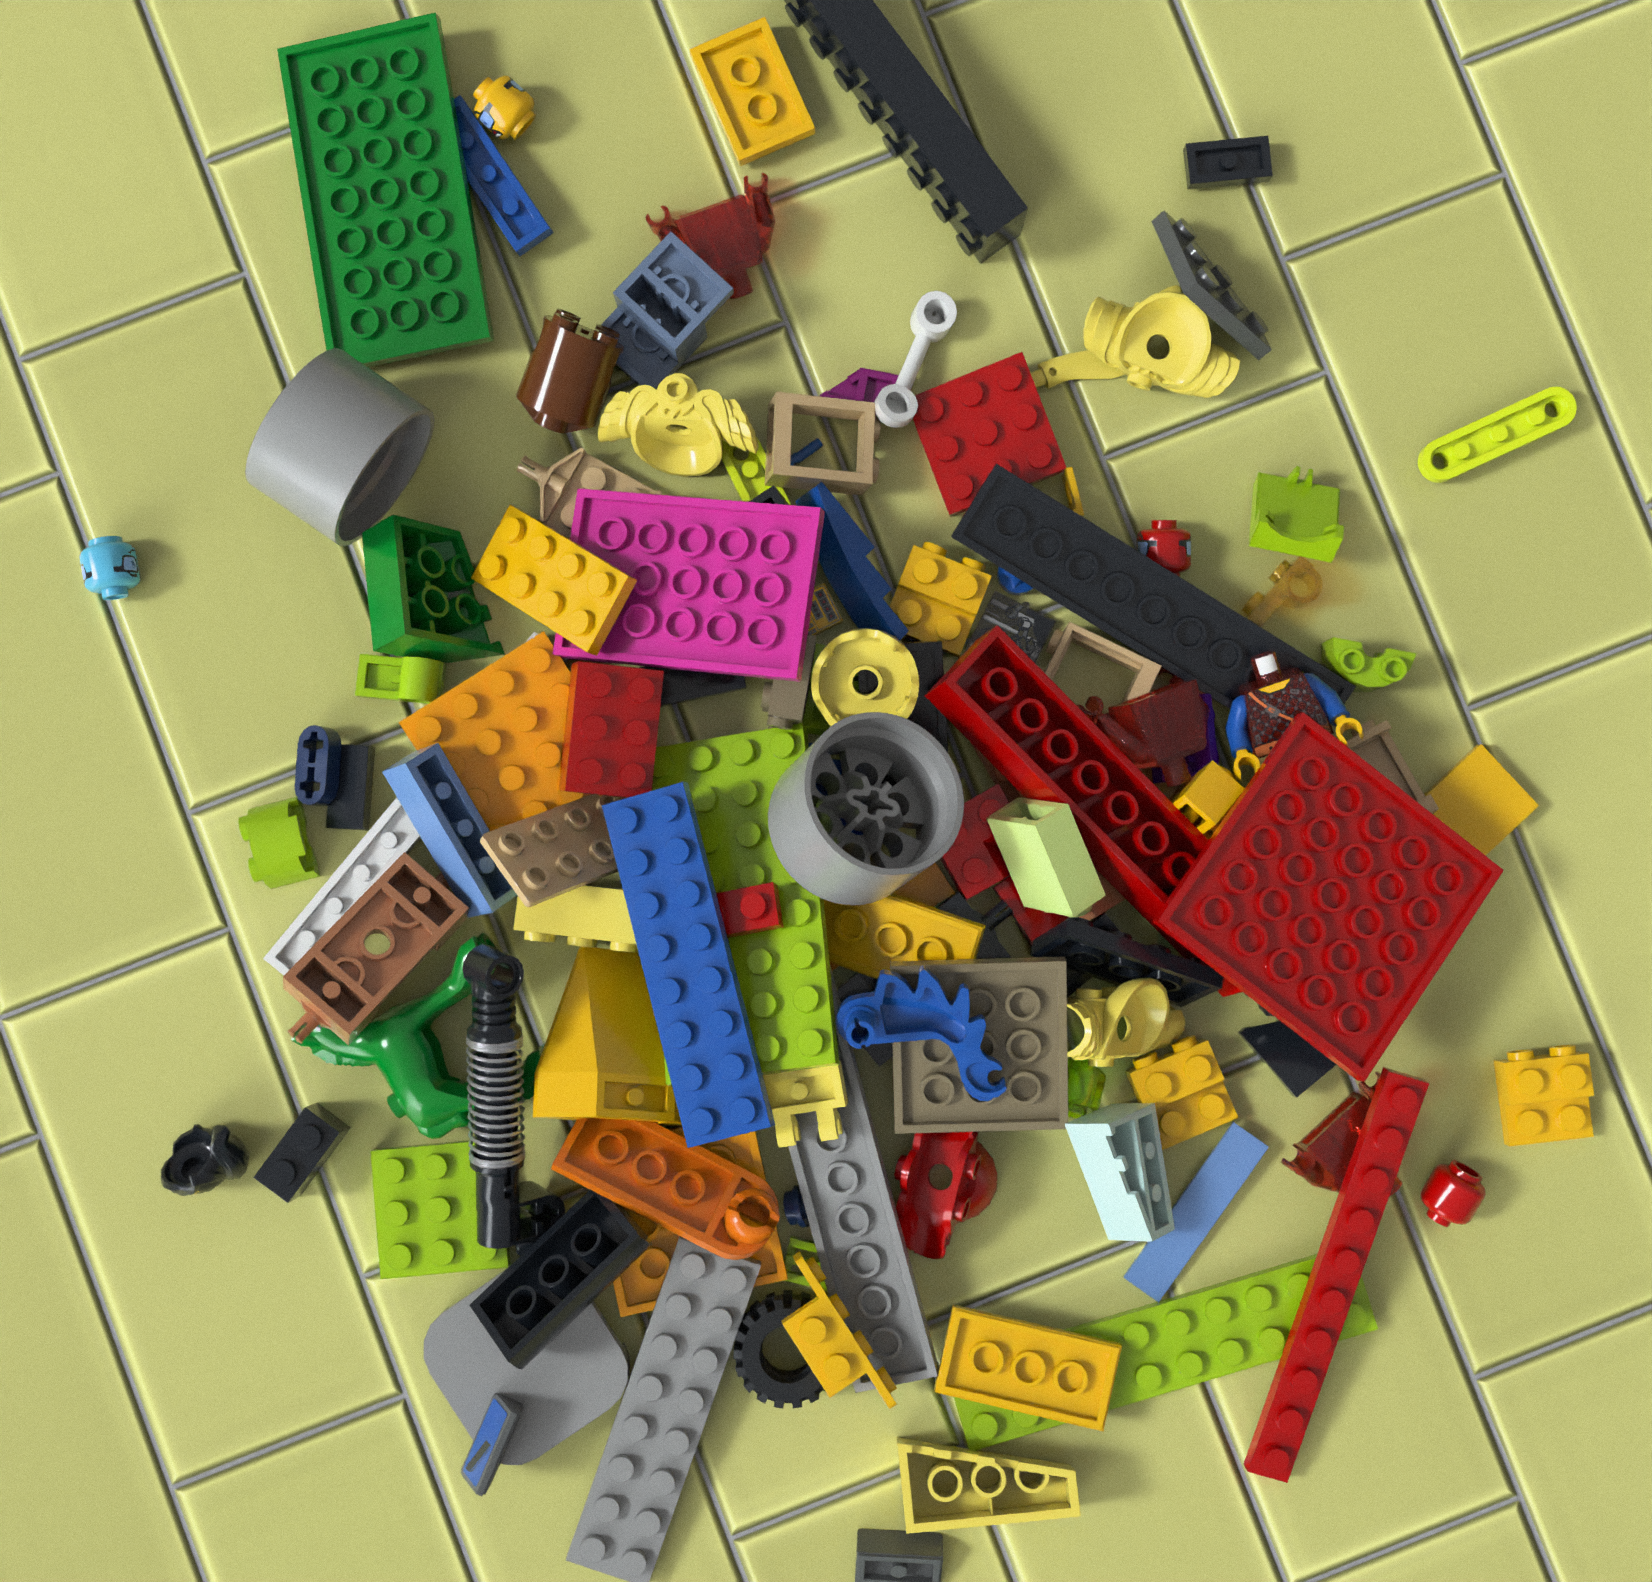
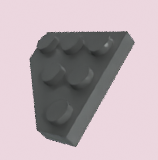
M1165 210L1161 212L1151 222L1184 295L1256 359L1260 360L1272 350L1265 336L1269 329L1263 319L1256 312H1250L1230 287L1233 282L1229 275L1218 264L1214 266L1194 239L1197 236L1192 227L1183 218L1176 221Z

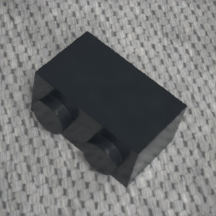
M319 1103L305 1107L253 1178L287 1203L297 1199L303 1194L351 1127Z

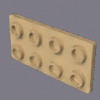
M591 794L484 833L480 843L526 907H532L618 872L602 805L621 799L619 797Z

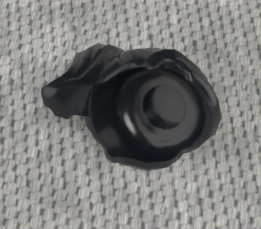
M194 1124L192 1129L181 1134L173 1142L172 1156L165 1161L161 1169V1184L165 1189L171 1190L180 1196L209 1192L225 1179H240L246 1173L249 1152L240 1138L230 1134L231 1131L225 1125H217L212 1130L204 1128L199 1124Z

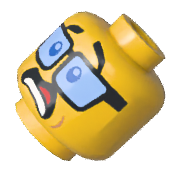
M507 75L501 76L495 81L487 77L473 94V97L478 100L474 107V116L501 140L509 137L515 140L518 139L536 117V114L533 112L534 99Z

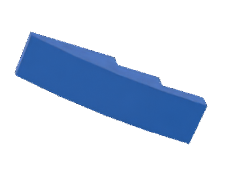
M821 481L795 502L797 506L821 507L825 511L819 550L821 558L819 562L829 583L858 629L871 628L882 630L901 640L909 630L883 599L892 588L866 557L875 546Z

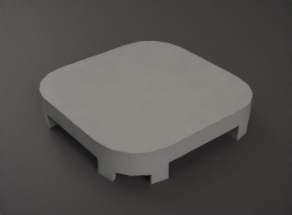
M502 1271L452 1306L447 1307L430 1325L424 1339V1360L430 1375L473 1441L495 1393L523 1404V1412L501 1461L503 1465H522L537 1459L608 1411L621 1398L630 1377L631 1357L625 1342L621 1344L593 1301L524 1369L516 1368L506 1360L469 1306L504 1272Z

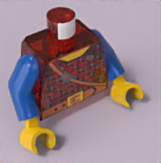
M1267 651L1250 658L1257 680L1239 686L1240 696L1232 701L1225 728L1232 757L1236 758L1233 766V775L1236 780L1241 781L1239 767L1242 765L1251 766L1254 769V774L1260 767L1259 758L1268 756L1293 718L1301 712L1307 714L1331 734L1334 733L1332 726H1335L1337 739L1347 747L1348 744L1342 736L1346 730H1356L1359 733V737L1363 739V729L1359 721L1350 718V713L1337 692L1313 673L1303 674L1297 667L1281 671L1275 651Z

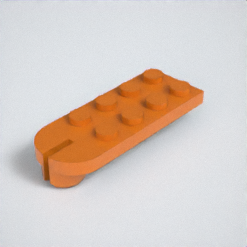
M601 1118L577 1119L551 1167V1170L725 1259H745L759 1252L775 1231L774 1228L780 1219L777 1197L765 1180L699 1145L688 1148L684 1137L655 1122ZM740 1215L757 1223L761 1227H751L743 1222Z

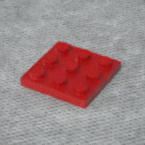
M1023 352L915 395L918 408L913 421L950 517L965 512L995 463L1031 485L1061 474L1067 468Z

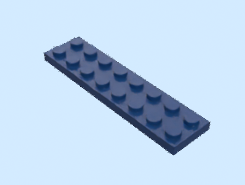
M680 782L602 805L687 1147L690 1148L774 1126L775 1121L688 783Z

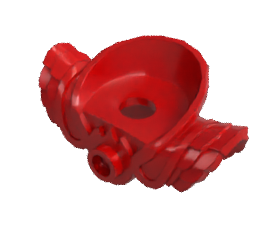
M978 1132L915 1133L912 1150H910L907 1156L902 1154L899 1157L894 1173V1178L900 1181L901 1189L896 1210L906 1247L914 1251V1253L931 1259H943L956 1224L978 1216L990 1205L997 1191L998 1174L993 1158L983 1145L977 1141ZM938 1164H944L949 1167L953 1175L951 1185L944 1190L935 1188L929 1178L931 1169Z

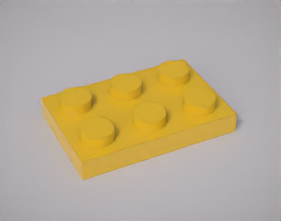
M765 17L689 49L691 59L740 166L815 134V126Z

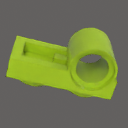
M360 654L355 696L429 704L443 695L446 663L421 657L398 658Z

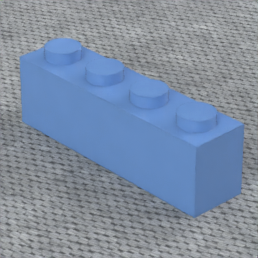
M439 743L424 747L418 751L416 750L382 771L453 893L469 907L468 918L493 913L517 896L480 843L483 834L490 831Z

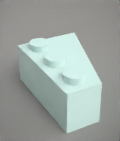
M1155 1103L1110 1104L1065 1123L1109 1240L1152 1242L1175 1230Z

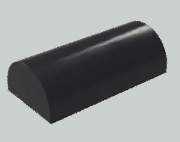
M589 1190L469 1306L506 1360L522 1370L652 1245V1242L621 1205Z

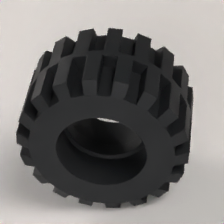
M783 1290V1294L775 1295V1292L767 1294L763 1301H755L751 1305L750 1311L743 1315L734 1344L735 1369L738 1377L742 1376L744 1379L743 1386L749 1393L752 1390L757 1393V1400L764 1404L767 1399L774 1401V1407L783 1409L784 1403H792L793 1409L802 1407V1401L808 1399L810 1403H813L819 1399V1393L824 1390L808 1363L795 1370H782L770 1364L763 1354L762 1346L765 1337L774 1329L783 1327L781 1320L812 1300L810 1299L811 1294L802 1292L801 1295L792 1294L793 1290Z

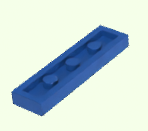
M459 95L454 99L467 180L519 256H522L554 232L480 122L476 119L470 107L462 96Z

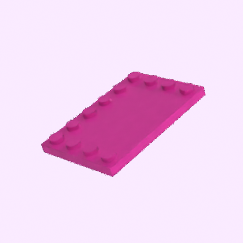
M577 489L570 539L637 579V582L597 656L587 653L558 633L555 634L553 655L570 659L801 682L825 511L821 507Z

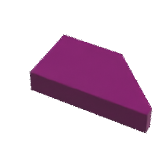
M860 368L849 375L843 382L829 391L826 390L820 394V397L874 403L882 388L895 384L899 375Z

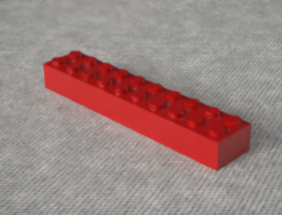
M996 625L968 648L930 689L925 697L1025 798L1068 804L1094 867L1185 959L1198 958L1152 921L1202 851L1208 839L1025 652ZM1224 978L1222 989L1217 992L1222 997L1241 993L1242 991Z

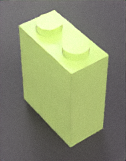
M1018 797L986 818L1024 907L1074 918L1081 917L1090 912L1092 905L1106 896L1068 804Z

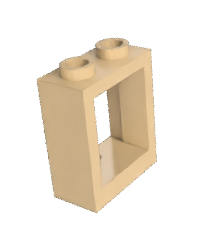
M776 392L768 404L765 486L774 485L775 487L810 490L822 481L830 492L863 495L873 483H876L879 474V459L873 457L874 443L878 442L881 428L880 420L878 417H875V403ZM792 413L858 421L856 472L790 465Z
M1071 622L1067 624L1063 631L1056 628L1045 650L1052 654L1045 669L1039 667L1051 680H1053L1071 642L1135 672L1111 725L1085 714L1113 743L1123 744L1127 740L1161 665Z

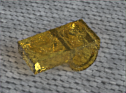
M1300 556L1291 563L1284 559L1268 577L1273 584L1264 595L1257 591L1242 607L1241 610L1247 614L1245 618L1262 627L1281 604L1289 609H1300L1314 601L1320 595L1323 587L1322 578L1313 568L1314 565ZM1292 578H1299L1306 583L1308 589L1306 597H1298L1291 591L1290 581Z

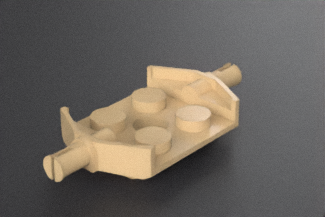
M581 447L551 467H544L527 456H524L521 460L524 465L519 463L517 467V472L538 482L540 487V521L569 539L571 536L577 489L663 495L660 490L655 491L587 454L585 449Z

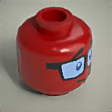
M1151 520V529H1143L1137 535V551L1180 577V573L1187 571L1191 566V534L1186 529L1177 528V520Z

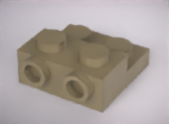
M807 635L801 682L774 679L773 683L765 682L761 707L762 711L768 712V729L792 730L794 724L803 723L816 649L815 635Z

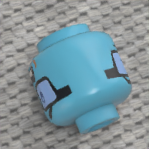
M104 536L89 540V547L85 548L79 556L85 587L90 592L102 594L103 600H118L128 597V590L137 586L141 581L135 548L131 544L123 542V538L120 536Z

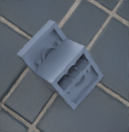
M671 231L616 288L613 295L617 308L601 324L620 333L618 342L625 347L615 365L638 386L648 385L656 390L660 382L665 377L674 374L708 338L705 323L734 294L733 287Z

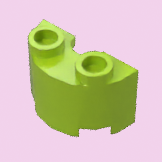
M1336 637L1321 643L1322 663L1326 664L1329 670L1355 685L1356 688L1353 692H1372L1401 680L1411 669L1416 653L1386 648L1384 653L1377 652L1372 658L1364 652L1361 642Z
M297 797L253 807L248 810L246 816L239 817L238 824L241 836L245 842L249 841L253 855L252 858L248 859V866L255 883L264 881L266 886L273 889L320 877L314 849L310 845L306 832L307 820L303 804Z

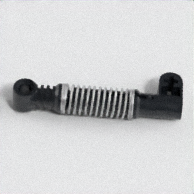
M479 945L467 954L462 969L465 980L471 985V994L473 995L471 999L473 1006L472 1024L467 1028L466 1044L468 1045L466 1053L469 1055L466 1060L469 1064L467 1066V1072L469 1073L467 1076L469 1083L467 1086L469 1092L467 1109L470 1111L468 1113V1119L470 1120L468 1123V1128L470 1129L468 1133L470 1138L468 1146L471 1148L469 1150L470 1167L476 1172L477 1242L486 1248L502 1249L540 1238L565 1214L566 1210L562 1199L533 1181H519V1169L524 1166L525 1144L522 1142L525 1139V1135L522 1133L525 1130V1126L522 1124L525 1119L522 1115L525 1108L521 1105L524 1102V1098L521 1096L524 1093V1089L521 1087L524 1084V1079L521 1078L524 1070L520 1068L524 1063L520 1059L524 1052L520 1049L523 1046L522 1027L516 1022V996L514 994L523 982L524 970L519 959L491 945ZM520 1207H525L529 1211L527 1212Z

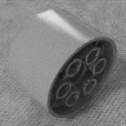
M339 348L327 350L304 366L288 383L271 406L250 447L246 462V479L250 485L339 546H348L362 538V532L376 525L383 518L408 485L431 440L435 421L434 414L430 409L344 350Z
M866 712L855 714L838 721L828 728L779 778L772 792L768 809V827L771 842L777 857L789 875L810 893L824 900L842 905L873 903L886 898L938 861L952 846L959 833L963 819L964 795L957 769L944 747L935 737L916 723L888 713ZM839 754L842 768L841 775L830 755ZM886 774H888L897 784L892 787L887 781L883 784L881 782ZM815 783L824 786L828 796L822 795L817 790ZM840 818L844 819L847 823L845 826L842 824ZM900 827L916 829V839L898 831ZM853 829L856 831H862L863 835H856L851 831ZM882 844L888 848L890 857L881 851Z

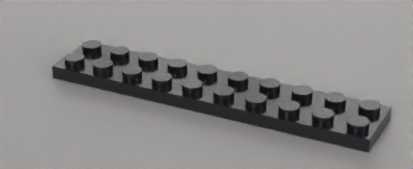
M995 463L951 535L953 539L1146 658L1161 665V667L1205 694H1211L1213 699L1229 709L1235 698L1240 695L1248 697L1250 692H1253L1260 700L1265 698L1268 702L1270 698L1268 695L1263 694L1261 698L1255 691L1291 678L1297 680L1301 678V674L1305 673L1315 674L1333 688L1343 704L1346 703L1356 688L1355 685L997 463ZM1273 653L1278 670L1260 675L1255 659ZM1290 685L1285 690L1288 694H1291L1290 689L1292 688ZM1279 691L1274 693L1273 697L1279 699L1282 695V692ZM1283 694L1281 700L1287 703L1290 696ZM1314 697L1310 701V704L1317 706L1318 703ZM1271 698L1269 704L1275 707L1278 700ZM1292 698L1289 702L1290 705L1295 707L1298 699ZM1279 702L1277 709L1283 711L1286 704ZM1300 702L1298 708L1305 710L1307 704ZM1309 705L1306 712L1313 714L1315 708ZM1287 706L1285 712L1291 715L1294 708ZM1321 708L1320 710L1317 709L1314 713V716L1320 713L1323 714L1321 715L1322 720L1326 721L1330 726L1331 724L1329 723ZM1295 710L1293 716L1295 717L1296 714L1301 713V711ZM1263 714L1260 721L1267 723L1269 716ZM1247 718V720L1256 725V720ZM1271 718L1268 724L1275 727L1278 721ZM1281 718V721L1288 722V720ZM1259 722L1257 726L1264 729L1265 724ZM1279 722L1277 729L1283 731L1286 725ZM1267 726L1265 731L1272 734L1273 728ZM1275 730L1273 736L1279 739L1281 732Z

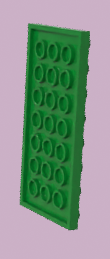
M435 12L278 48L326 351L334 348L342 349L369 368L493 342L494 335L439 16Z

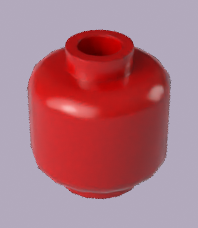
M1452 1160L1450 1164L1441 1163L1436 1165L1420 1193L1422 1202L1428 1208L1427 1216L1445 1227H1449L1451 1223L1460 1225L1469 1223L1486 1195L1485 1188L1481 1184L1482 1176L1471 1167L1456 1160Z

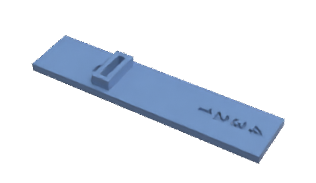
M1232 1122L1173 1205L1172 1214L1175 1230L1152 1242L1148 1241L1123 1277L1159 1302L1269 1146L1235 1122Z

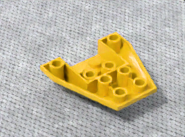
M579 947L535 1071L533 1118L565 1120L601 1118L650 1121L664 1126H682L673 1088L666 1085L664 1052L639 952Z

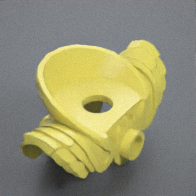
M1173 291L1155 293L1140 303L1135 302L1133 307H1126L1125 304L1116 303L1112 300L1108 302L1100 297H1097L1091 303L1083 329L1084 346L1090 353L1100 358L1103 363L1122 370L1128 376L1126 382L1129 385L1149 391L1152 385L1161 386L1174 393L1209 398L1221 394L1235 379L1239 370L1240 360L1233 353L1211 342L1212 335L1207 314L1184 293ZM1153 335L1165 338L1169 342L1170 350L1164 359H1155L1147 351V342Z
M674 373L665 377L658 385L657 390L652 386L640 385L635 387L630 393L619 391L607 404L598 425L599 442H614L619 439L631 438L634 451L641 460L659 471L683 477L701 476L715 469L722 459V441L745 452L748 450L757 454L759 447L755 430L751 423H749L747 414L735 399L723 400L717 391L711 389L699 392L695 382L682 373Z
M1136 978L1118 987H1101V989L1077 988L1076 996L1068 997L1067 1007L1078 1014L1084 1025L1085 1034L1081 1043L1074 1050L1067 1052V1057H1072L1074 1060L1088 1059V1066L1112 1067L1114 1066L1115 1058L1140 1056L1168 1046L1183 1033L1185 1018L1181 1010H1175L1170 1005L1165 987L1156 979ZM1124 1017L1127 1029L1125 1037L1120 1040L1117 1026L1120 1018Z

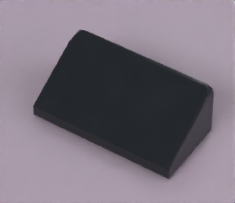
M342 745L339 787L334 801L327 805L326 828L369 831L375 747L370 745Z

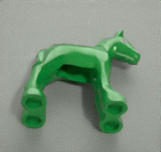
M481 933L478 937L472 936L459 947L451 974L442 984L426 995L392 1006L383 1014L373 1019L349 1045L330 1029L320 1025L304 1039L302 1044L296 1041V1037H292L291 1041L300 1046L310 1047L312 1054L326 1063L340 1066L350 1065L352 1067L377 1065L393 1092L387 1096V1102L392 1112L399 1119L406 1115L417 1126L419 1133L431 1139L442 1138L455 1128L468 1126L470 1121L468 1113L470 1111L467 1109L469 1103L467 1100L469 1094L467 1086L469 1083L449 1075L441 1044L430 1027L432 1022L446 1009L471 994V985L465 980L462 970L467 954L479 945H491L495 948L496 946L486 933ZM545 1044L531 1052L521 1067L524 1070V1074L521 1076L524 1079V1084L521 1085L524 1089V1093L521 1095L524 1100L534 1096V1075Z

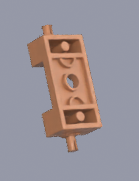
M404 852L283 976V989L301 1004L305 1012L295 1025L287 1031L293 1038L296 1037L297 1042L302 1044L304 1039L320 1025L330 1029L349 1045L379 1014V1006L433 949L438 951L466 921L469 907L448 890L450 886L442 872L434 878ZM372 934H382L389 940L390 947L383 954H372L365 948L364 942L366 938Z

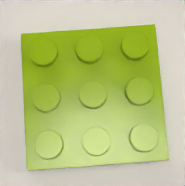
M469 1140L381 1148L370 1151L380 1280L508 1268L511 1265L509 1247L492 1249L483 1247L477 1242L476 1172L470 1167L469 1150L471 1148L468 1146Z

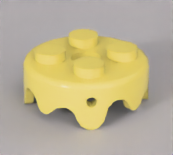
M853 629L838 635L819 654L812 671V697L830 726L846 717L866 712L888 713L907 719L912 713L918 697V668L910 651L895 636L877 629ZM861 670H870L878 678L877 688L869 694L858 692L853 685V677Z

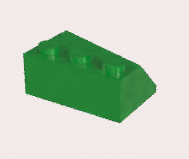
M393 514L362 532L373 651L401 657L434 659L444 663L505 655L500 641L490 643L484 622L492 620L488 606L479 605L472 588L475 580L471 579L474 568L460 531Z

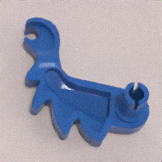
M924 965L919 968L918 982L915 989H912L907 980L897 972L883 969L880 970L874 992L849 996L840 1004L837 1010L836 1025L838 1032L854 1048L862 1049L861 1045L868 1047L871 1044L929 1039L941 1040L949 1045L953 1052L965 1090L972 1097L980 1101H990L992 1098L999 1097L1007 1089L1005 1077L993 1083L988 1080V1074L992 1070L1001 1071L1003 1067L1000 1061L992 1056H988L981 1049V1042L986 1029V1020L982 1014L969 1018V989L965 983L960 984L956 996L951 1001L948 999L939 979Z

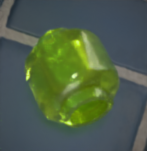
M1072 1057L1068 1059V1117L1077 1119L1096 1111L1101 1104L1106 1074L1099 1067L1088 1066V1059L1074 1060Z

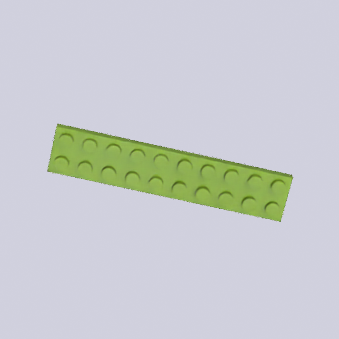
M1317 1254L1064 1330L1118 1342L1122 1345L1108 1411L1280 1359ZM1362 1275L1338 1341L1378 1330ZM954 1397L968 1448L972 1451L1065 1424L1064 1422Z

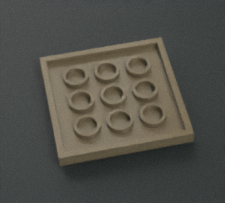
M1065 957L890 961V971L897 972L905 978L912 989H915L917 985L919 968L923 965L939 979L948 999L951 1001L956 996L960 984L965 983L968 985L970 999L969 1018L982 1014L986 1020V1029L981 1042V1049L988 1056H992L1000 1061L1003 1067L1001 1071L992 1070L988 1074V1080L993 1083L1005 1077L1007 1087L1005 1092L999 1097L992 1098L990 1101H980L972 1097L965 1090L957 1060L949 1045L937 1039L892 1043L895 1134L1066 1129L1065 1123L1068 1122L1067 973Z

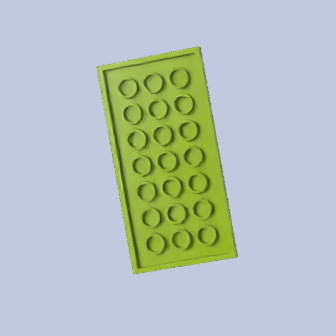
M803 723L794 724L792 730L770 728L656 747L652 791L680 782H687L689 785L716 893L770 882L778 885L784 928L728 938L763 1075L840 1065L824 899L804 889L789 875L776 855L768 827L769 802L776 783L786 769L809 748L807 727ZM664 1056L666 1085L672 1087Z

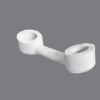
M931 291L926 293L918 301L911 314L910 325L915 338L896 383L882 388L874 401L875 415L887 426L893 428L904 427L910 423L917 412L918 402L911 388L929 345L943 339L956 320V304L945 292Z

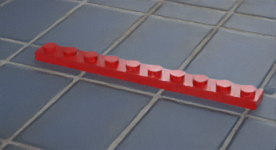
M1386 1067L1382 1069L1243 1465L1247 1472L1288 1483L1429 1083L1422 1078Z

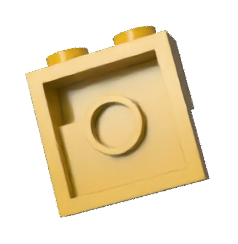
M924 542L922 548L913 545L889 607L909 630L905 635L906 637L918 642L941 640L943 652L959 657L992 575L984 573L986 566L974 559L963 557L961 563L946 558L947 550L936 544Z
M1195 1035L1187 1036L1172 1043L1173 1051L1159 1057L1156 1051L1134 1059L1132 1061L1134 1067L1125 1071L1138 1103H1155L1162 1150L1239 1118L1224 1085V1076L1209 1041L1203 1038L1197 1040Z
M1558 1045L1549 1047V1054L1534 1056V1052L1531 1049L1514 1050L1507 1052L1508 1059L1494 1060L1504 1145L1518 1146L1594 1137L1589 1105V1096H1594L1589 1053L1576 1051L1575 1045Z

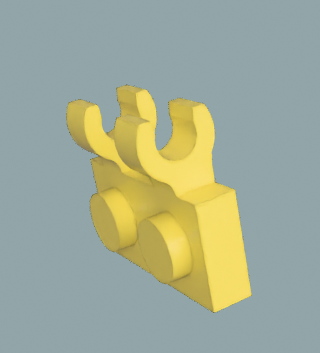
M839 1060L840 1065L763 1075L775 1121L776 1138L779 1148L794 1146L797 1144L796 1141L801 1140L799 1124L795 1117V1114L816 1111L821 1141L838 1139L839 1135L843 1134L842 1122L837 1108L845 1107L848 1104V1097L841 1060Z

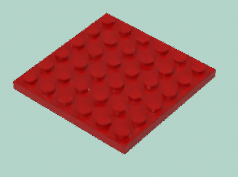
M1301 712L1293 718L1152 922L1357 1081H1366L1504 870L1307 714Z

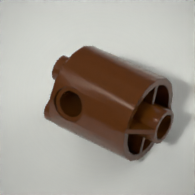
M557 309L553 316L546 315L543 318L540 339L536 348L530 354L516 397L535 423L551 431L565 434L596 426L611 386L613 368L625 347L618 342L620 333L598 324L595 330L579 324L581 319L579 316L562 309Z

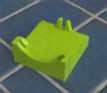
M1296 466L1287 478L1258 472L1253 484L1249 546L1332 563L1343 540L1344 525H1339L1340 489L1312 483L1313 469L1308 470L1304 480L1298 479L1301 471L1299 466Z

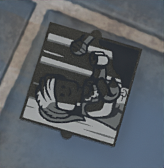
M994 591L964 653L978 638L998 625L1036 663L1056 621L1029 608L1028 602L1021 604Z

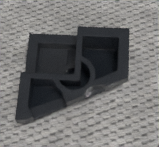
M1280 1020L1255 1027H1244L1238 1032L1257 1057L1267 1064L1293 1097L1297 1098L1337 1065Z

